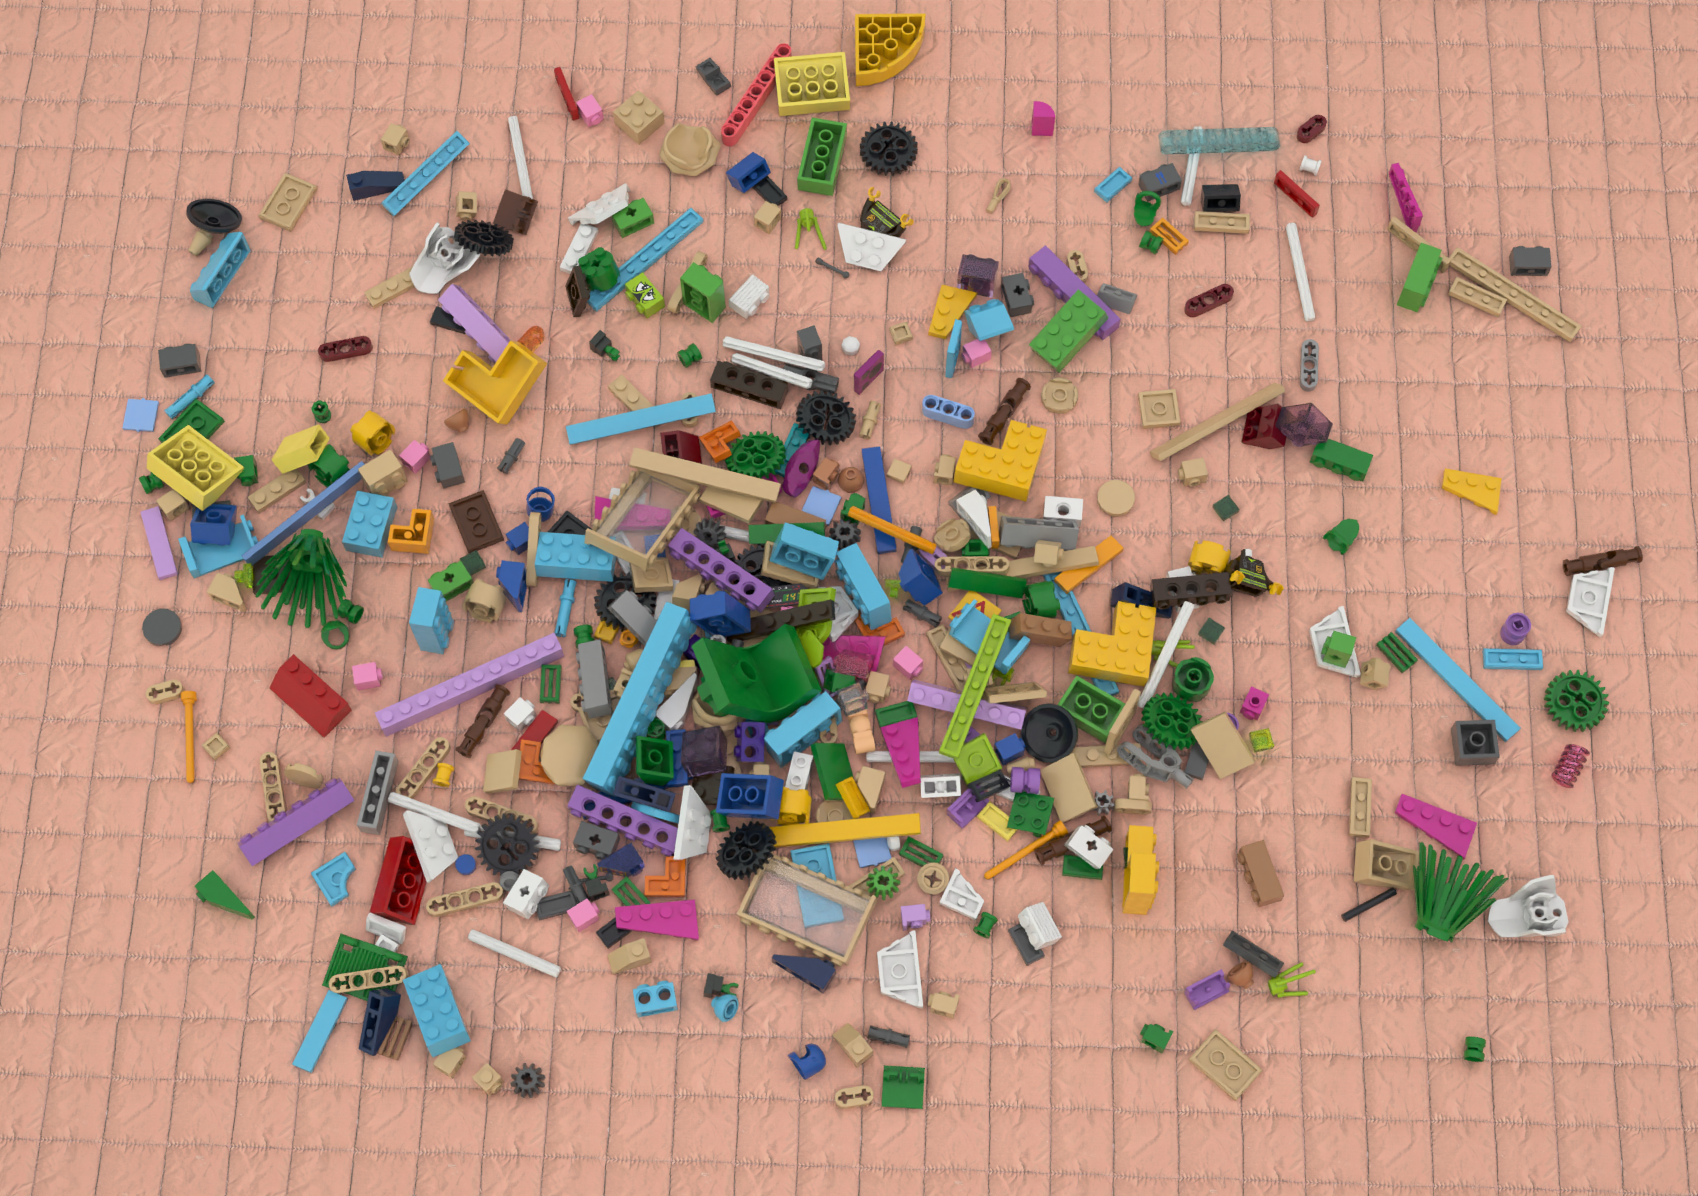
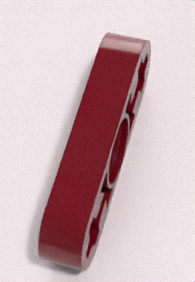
M1221 284L1189 299L1185 304V314L1189 317H1197L1231 301L1234 293L1233 287L1229 284ZM1222 291H1224L1225 293L1229 292L1228 296H1226V294H1222ZM1206 297L1213 298L1214 303L1207 304L1205 303L1204 299ZM1191 305H1192V307H1196V310H1195V311H1194V309H1190V306H1191Z
M359 336L324 343L319 346L318 354L322 361L331 362L369 354L372 351L373 345L367 336ZM362 343H366L365 348L361 347ZM344 345L350 346V350L346 353L340 351ZM325 350L330 351L329 355H325Z

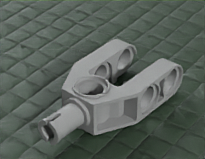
M1143 724L1133 731V738L1158 757L1159 761L1153 760L1142 752L1141 748H1137L1130 742H1123L1118 747L1117 752L1119 756L1147 777L1163 782L1175 779L1186 789L1194 780V778L1180 769L1182 760L1176 750H1173L1171 745L1165 748L1164 742L1160 744L1162 749H1159L1155 745L1159 739L1152 740L1153 734H1147L1146 732L1149 728L1143 727ZM1139 731L1143 732L1146 737H1143ZM1124 747L1127 748V749L1131 752V754L1128 753V752L1124 749ZM1140 759L1143 760L1146 763V765L1142 764Z

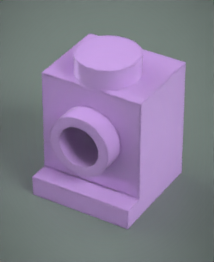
M925 904L901 906L903 931L907 930V926L921 928L926 922H930V911L925 909Z

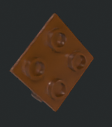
M505 189L493 224H498V226L527 235L538 201Z

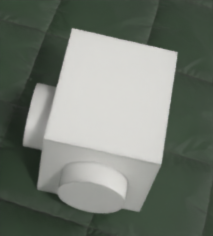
M519 697L504 713L505 719L521 732L525 726H530L536 716L535 706L529 700L524 701Z

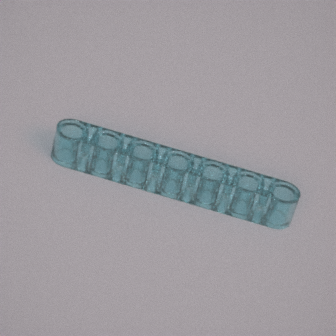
M1275 127L1166 130L1158 134L1162 154L1274 151L1280 147L1278 129Z

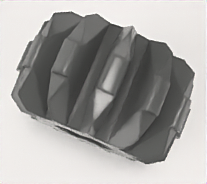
M706 517L703 518L702 522L696 524L697 528L693 532V534L697 535L696 538L714 550L717 549L718 542L726 537V533L723 532L725 526H719L720 520L714 522L713 517L709 521Z
M843 519L840 520V524L834 522V528L829 530L831 534L829 538L839 541V550L861 540L859 536L861 530L857 529L856 523L851 524L850 519L846 523H844Z
M523 1063V1070L516 1067L515 1070L518 1074H511V1078L514 1081L510 1083L512 1087H516L514 1089L515 1094L521 1092V1097L525 1098L528 1093L529 1097L533 1098V1092L535 1091L539 1095L541 1092L538 1087H545V1084L541 1082L545 1079V1075L540 1074L542 1069L540 1067L535 1069L534 1063H531L529 1068L526 1063ZM527 1077H530L532 1082H528V1085H526L524 1079L528 1080Z

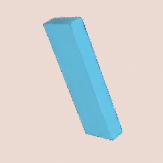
M1484 648L1482 651L1483 669H1543L1542 650Z

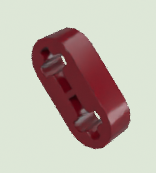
M1315 115L1301 125L1297 132L1298 141L1308 143L1321 134L1327 124L1326 118L1322 115Z

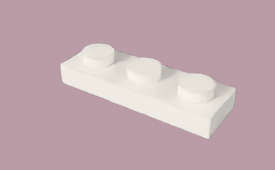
M580 224L560 265V271L570 274L573 266H579L578 260L589 253L599 232L598 228L588 224Z

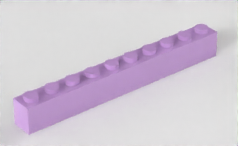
M552 633L377 711L375 715L387 737L495 688V684L503 685L541 668L542 665H547L563 658L562 648L555 633Z

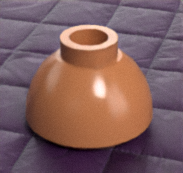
M463 409L444 420V424L449 429L458 431V433L465 431L469 428L467 426L469 421L467 410Z
M847 467L840 472L838 484L846 492H856L862 488L864 477L859 469Z
M1250 962L1239 963L1227 974V980L1230 983L1242 986L1244 989L1249 988L1254 983L1252 980L1253 968Z

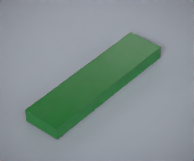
M825 522L789 523L825 536ZM784 524L748 525L749 544H765L766 541L775 542Z
M951 568L947 585L949 588L1023 599L1022 587L1026 585L1027 580L1025 578Z

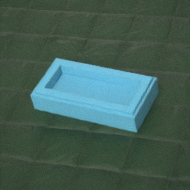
M1119 167L1094 188V192L1107 203L1132 181V177Z

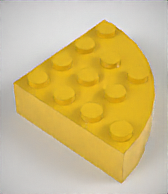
M926 13L855 14L856 86L883 82L897 75L914 60L924 39Z

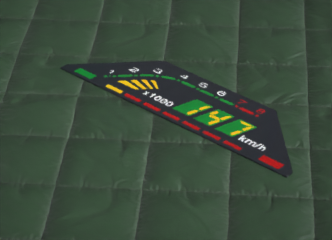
M801 583L771 587L775 596L765 608L799 604L800 590L808 588Z

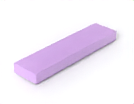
M157 506L141 511L158 579L163 580L178 575L160 507Z

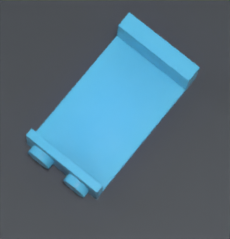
M244 514L240 516L242 522L235 525L234 537L230 545L192 543V541L189 542L186 536L179 538L181 549L193 578L244 560L242 555L259 542L257 537H253L251 533L254 530L251 520H246Z
M974 599L971 604L966 603L962 608V614L959 618L955 617L949 625L951 627L949 635L977 654L991 619L975 608L977 601ZM1007 632L994 667L1006 675L1027 649L1030 639L1025 635L1021 640L1010 639V633Z

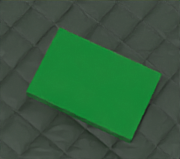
M195 399L158 439L163 443L187 425L191 426L206 439H209L225 421L198 399Z
M812 744L811 750L825 800H843L836 784L851 776L853 777L845 744Z

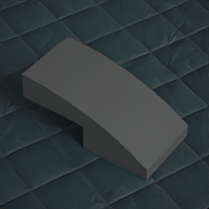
M711 58L696 66L703 80L716 95L731 87L730 81L721 73L720 67Z

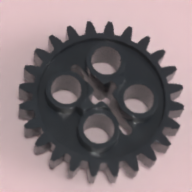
M892 121L888 126L886 122H883V126L877 123L876 129L870 127V132L865 131V137L861 138L860 156H862V162H866V167L871 166L872 172L877 169L878 175L882 171L885 176H887L888 172H891L892 176H894L895 171L901 174L902 168L907 171L908 165L912 166L913 161H916V154H918V143L915 142L916 137L912 136L911 130L906 132V126L900 128V123L896 126H893Z
M467 220V223L462 221L461 224L458 223L455 227L454 232L455 242H459V246H464L463 249H470V252L476 251L477 254L482 253L484 256L490 254L492 257L494 254L500 256L501 254L506 255V252L509 253L512 250L514 238H512V234H508V230H504V227H497L498 224L491 225V222L485 223L483 220L481 222Z
M821 390L819 395L816 391L812 395L808 393L806 398H802L801 403L797 407L796 422H800L798 428H804L802 434L808 433V439L814 437V440H821L822 445H824L825 441L828 442L829 446L832 445L833 441L837 445L840 440L845 442L846 437L849 438L851 433H853L856 420H854L856 414L852 413L854 408H848L850 402L844 403V397L838 399L837 393L832 396L830 391L824 394L823 390ZM827 405H828V412H827V417H826L825 412H826ZM826 419L827 423L824 430L823 427Z
M758 544L756 549L750 545V551L744 548L743 554L739 553L738 559L734 560L736 565L769 587L792 585V583L773 580L761 575L764 548L760 544ZM752 566L754 570H748L746 567ZM735 580L734 585L737 584L740 580ZM748 590L746 594L751 595L754 593V590Z
M620 572V577L618 578L614 574L613 582L606 581L607 584L601 583L602 590L597 589L598 596L594 597L595 602H597L594 606L597 609V616H601V622L606 621L607 627L612 624L613 630L619 626L621 632H623L625 626L607 607L623 593L616 592L618 589L629 591L632 588L631 591L635 593L630 572L627 573V576ZM655 592L635 593L636 595H642L637 601L642 606L646 605L652 611V614H655L653 608L657 606Z
M503 813L502 819L497 814L494 816L495 822L491 818L488 819L489 826L483 824L482 828L485 831H478L477 834L481 838L475 840V842L480 843V846L476 847L475 850L481 851L477 858L483 857L484 859L481 865L487 863L486 871L493 868V875H496L498 872L502 875L506 871H513L520 875V869L528 871L526 865L532 867L534 864L531 859L536 860L538 857L534 853L540 851L539 848L535 847L540 841L534 839L538 833L531 832L535 826L528 827L529 820L521 822V815L515 819L514 813L509 818L506 813ZM507 826L513 828V836L506 834L505 829ZM491 838H495L498 841L497 848H493L490 845L489 841ZM510 842L511 846L506 849L504 845ZM518 843H523L525 845V852L518 851ZM502 854L509 856V864L502 862Z
M750 821L748 826L743 823L740 829L736 826L734 833L729 832V838H723L726 842L719 844L722 849L717 851L719 854L716 857L718 861L717 866L728 878L732 877L736 880L739 877L740 880H743L745 875L750 878L752 872L757 875V869L763 870V864H769L767 859L774 857L771 852L776 850L774 846L777 843L775 840L776 836L769 826H766L765 823L760 824L759 821L755 824Z

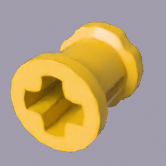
M438 763V772L432 783L447 788L450 786L451 772H454L455 768L446 763Z

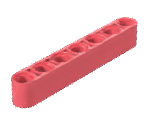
M779 44L722 126L721 135L724 145L734 146L739 141L776 86L775 69H773L775 68L774 58L792 57L791 47L788 44Z

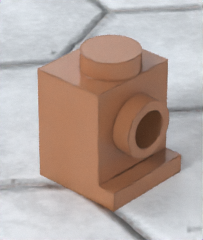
M825 457L813 473V482L825 490H830V483L834 482L839 475V463Z

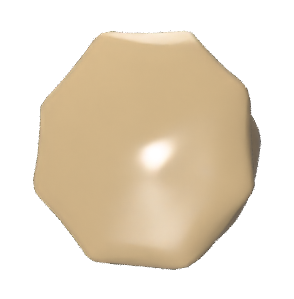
M678 123L666 134L660 150V157L673 173L698 176L715 164L721 144L710 130L704 126L694 127Z
M698 692L691 701L694 723L713 734L734 730L737 722H745L746 718L730 714L727 716L715 715L711 706L701 700Z
M560 725L543 741L540 754L541 765L545 774L558 786L584 785L586 781L582 778L599 743L584 725Z

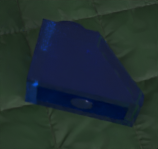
M632 843L627 844L597 863L600 872L612 873L622 877L637 876L645 867L643 860Z

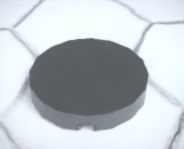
M169 609L154 610L146 616L143 622V634L155 646L170 645L181 634V620L174 611Z

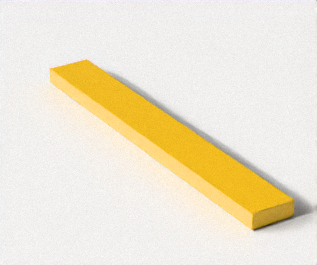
M919 813L769 827L776 836L775 840L777 843L774 845L775 848L921 834Z

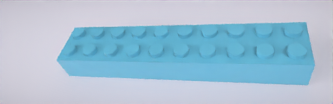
M669 602L665 603L582 778L594 789L615 797L613 792L618 777H625L630 772L631 762L636 757V736L646 737L647 728L656 716L658 705L664 699V692L672 682V675L680 665V658L688 648L691 635L697 629V625L690 621L691 617L687 609Z

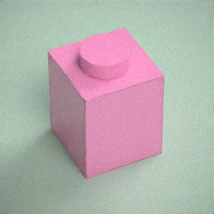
M592 94L576 102L578 113L588 127L597 125L604 119L603 111Z
M976 339L963 345V353L961 355L964 362L973 368L991 360L992 351L985 340L979 341Z
M414 440L399 455L403 465L416 474L430 460L429 448L422 442L419 444Z
M907 646L893 659V666L909 680L914 676L918 677L924 669L922 668L923 659Z
M375 662L352 666L354 684L357 690L381 687L380 680L383 679L382 669L378 668Z
M588 899L567 910L568 916L578 932L599 920L597 914L600 911L594 902L590 903Z

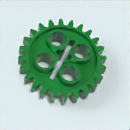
M757 431L756 435L750 432L748 437L743 434L742 440L736 438L737 443H731L732 448L729 449L732 455L725 460L728 471L760 479L765 476L768 479V474L775 475L774 470H780V465L784 464L783 459H786L783 441L779 439V436L774 437L773 433L768 435L767 431L763 432V434Z
M1569 670L1567 675L1561 672L1560 677L1555 676L1553 681H1550L1548 684L1549 687L1545 690V693L1548 695L1544 697V700L1549 701L1544 705V707L1550 708L1547 714H1554L1552 721L1558 719L1559 727L1564 723L1566 724V730L1571 726L1574 732L1577 731L1578 727L1584 732L1586 727L1591 730L1594 727L1593 724L1598 726L1599 720L1602 721L1605 718L1604 714L1608 712V709L1605 707L1609 705V702L1605 701L1609 695L1602 693L1606 688L1598 686L1601 681L1594 682V675L1588 678L1587 672L1580 675L1579 670L1574 675ZM1569 685L1575 686L1577 691L1572 690ZM1586 696L1593 698L1594 702L1588 701ZM1559 700H1564L1567 705H1562ZM1576 711L1582 712L1584 717L1578 716Z
M1163 692L1161 696L1156 694L1154 698L1151 697L1147 701L1141 712L1143 714L1141 720L1145 721L1143 727L1149 728L1146 733L1153 734L1152 740L1159 739V745L1164 742L1165 748L1171 745L1173 750L1177 746L1180 750H1183L1184 747L1189 749L1191 745L1194 746L1197 742L1191 728L1202 723L1200 721L1202 715H1196L1198 709H1192L1193 703L1187 704L1186 698L1180 700V695L1174 698L1172 693L1167 697Z

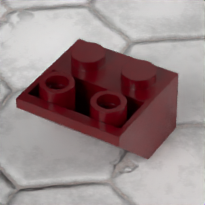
M1278 403L1257 407L1248 412L1242 443L1265 449L1285 447L1291 413Z
M680 430L660 432L664 455L702 464L698 435Z

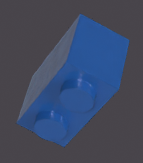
M752 152L728 170L726 175L732 187L745 193L770 174L771 171L765 158Z

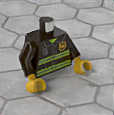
M871 187L868 190L870 198H867L861 212V228L900 238L906 230V226L913 225V219H909L906 222V219L909 217L908 214H903L899 218L880 201L877 200L875 202V198H879L881 192L878 190L876 195L873 196L874 187Z
M1250 549L1241 550V555L1231 560L1224 569V572H1229L1231 590L1257 597L1267 590L1271 595L1275 593L1280 595L1284 589L1280 583H1273L1269 580L1264 569V563L1252 558V550Z

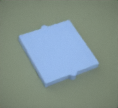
M145 398L141 400L128 399L123 430L154 432L159 401L145 400Z
M813 486L802 511L825 519L826 525L829 526L842 497L830 493L829 490L825 491Z
M886 837L853 840L860 868L873 865L877 867L878 864L885 863L891 859Z

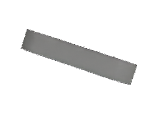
M1312 339L1303 342L1300 353V387L1308 392L1313 391L1318 383L1319 346ZM1307 346H1311V356H1308ZM1312 362L1314 364V368L1307 369L1304 366V363ZM1308 375H1311V385H1308L1306 382Z

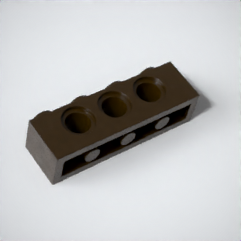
M717 361L710 379L711 388L777 409L782 408L788 393V382L769 377L761 372H753L746 367L734 366L727 361ZM731 376L737 377L734 380L728 379ZM747 382H753L754 384H753V385H747L746 383H747ZM766 387L771 388V390L765 391L763 389Z
M1229 572L1152 579L1150 584L1153 607H1158L1159 609H1167L1170 606L1182 607L1185 601L1199 606L1210 602L1223 604L1230 601L1232 595ZM1206 588H1212L1215 592H1208ZM1186 590H1194L1195 594H1189ZM1173 591L1176 593V596H1170L1167 592Z

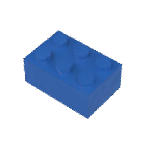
M716 591L711 595L700 594L696 598L690 599V621L710 635L727 637L751 632L750 610L725 591Z
M722 773L716 813L727 817L779 819L784 780L772 775Z

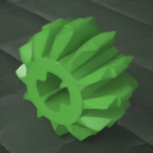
M881 866L880 872L877 868H874V874H868L870 879L866 882V885L870 887L868 892H875L874 896L876 898L882 895L883 901L886 900V895L889 898H893L892 892L898 893L899 888L896 887L900 885V880H897L898 873L891 874L893 871L891 867L888 871H885V866ZM880 880L883 882L887 881V886L880 885Z

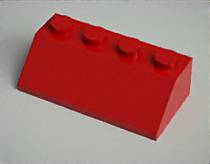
M294 654L278 669L269 687L270 690L324 738L352 711L348 702Z
M405 836L390 837L369 913L390 921L415 925L426 885V878L412 839Z

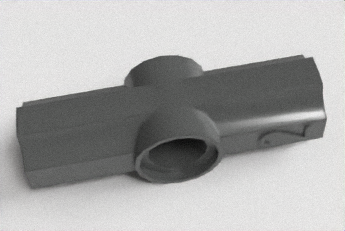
M790 364L784 365L783 369L814 378L811 388L807 390L830 391L832 394H835L837 391L838 377L808 368L805 369Z

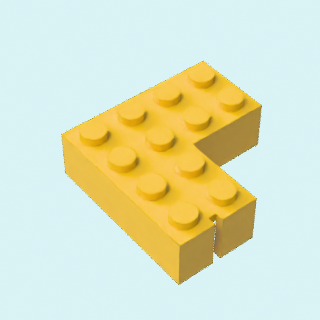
M510 340L493 367L473 352L462 350L454 365L464 367V369L451 367L443 382L495 422L507 425L548 363L520 342Z
M1011 420L1002 449L965 440L955 469L954 483L1026 502L1043 450L1047 429L1033 425L1028 428L1025 423Z
M1118 601L1114 609L1111 635L1076 629L1072 637L1068 673L1144 687L1149 678L1156 608L1139 605L1138 608H1135L1133 603Z
M1129 825L1125 840L1122 913L1146 915L1148 909L1152 908L1156 893H1158V881H1155L1159 872V861H1156V853H1152L1154 846H1156L1157 834L1153 833V827Z

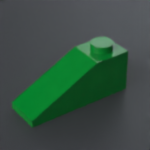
M213 870L195 885V888L198 890L196 895L203 903L207 900L212 906L251 920L255 918Z

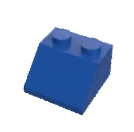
M211 504L203 511L197 507L190 523L192 543L230 545L235 532L237 505Z
M910 549L898 573L901 580L899 584L905 592H910L916 602L920 601L925 606L943 592L934 569L913 549Z
M502 560L501 567H497L496 578L499 579V585L504 589L503 593L516 610L522 613L527 591V569L525 563Z

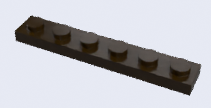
M830 599L750 618L751 632L727 636V641L732 643L733 639L744 641L771 635L784 624L794 626L797 629L835 620L834 601Z

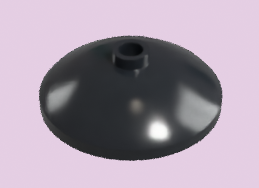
M216 199L195 200L187 206L186 216L194 226L210 233L231 232L237 229L242 221V215L237 208L227 202Z
M1042 704L1033 708L1024 718L1021 737L1025 743L1026 750L1031 756L1039 761L1052 763L1070 755L1074 750L1078 739V728L1075 719L1068 710L1056 704ZM1052 729L1056 730L1055 736L1052 734Z

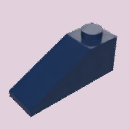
M361 171L346 175L353 201L393 192L404 181L403 172Z
M1127 582L1112 589L1111 607L1115 608L1118 601L1133 603L1135 608H1138L1139 605L1153 607L1150 591ZM1172 606L1167 609H1159L1157 607L1155 617L1171 618Z
M619 776L613 795L670 812L676 793Z
M775 954L772 956V963L823 994L836 975L835 965L826 959L822 961L819 958Z
M387 988L369 991L359 1050L372 1056L377 1054L397 1016L401 994Z

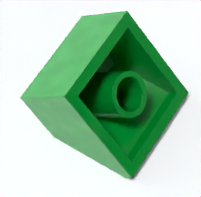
M636 736V774L644 783L664 786L674 778L673 741Z

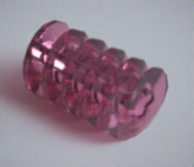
M1566 745L1561 758L1558 760V764L1555 766V771L1551 774L1553 780L1565 788H1573L1574 785L1571 782H1577L1575 776L1581 774L1578 769H1583L1582 763L1587 761L1584 756H1589L1590 752L1579 745Z

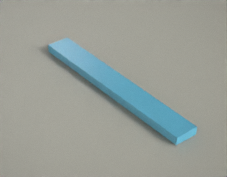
M692 208L687 210L619 267L620 276H618V282L615 286L602 292L594 289V291L590 292V299L587 303L597 312L625 288V283L642 272L644 273L704 222L703 218Z
M711 393L566 426L569 444L572 445L716 412Z
M1062 572L1043 575L1045 581H1052L1054 584L1055 599H1059V611L1065 621H1071L1072 637L1076 629L1091 632L1073 591L1066 594L1054 582V578ZM1091 678L1094 686L1111 696L1119 694V689L1114 681Z
M1411 618L1396 629L1395 632L1483 720H1495L1496 732L1505 742L1521 729Z

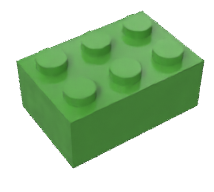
M1420 243L1397 302L1398 306L1414 312H1418L1420 306L1424 307L1443 259L1439 257L1441 249Z
M693 262L680 277L683 304L713 323L726 308L723 280L718 275L708 272L703 265H697Z
M1076 675L1058 705L1071 713L1078 728L1106 743L1109 731L1125 703Z

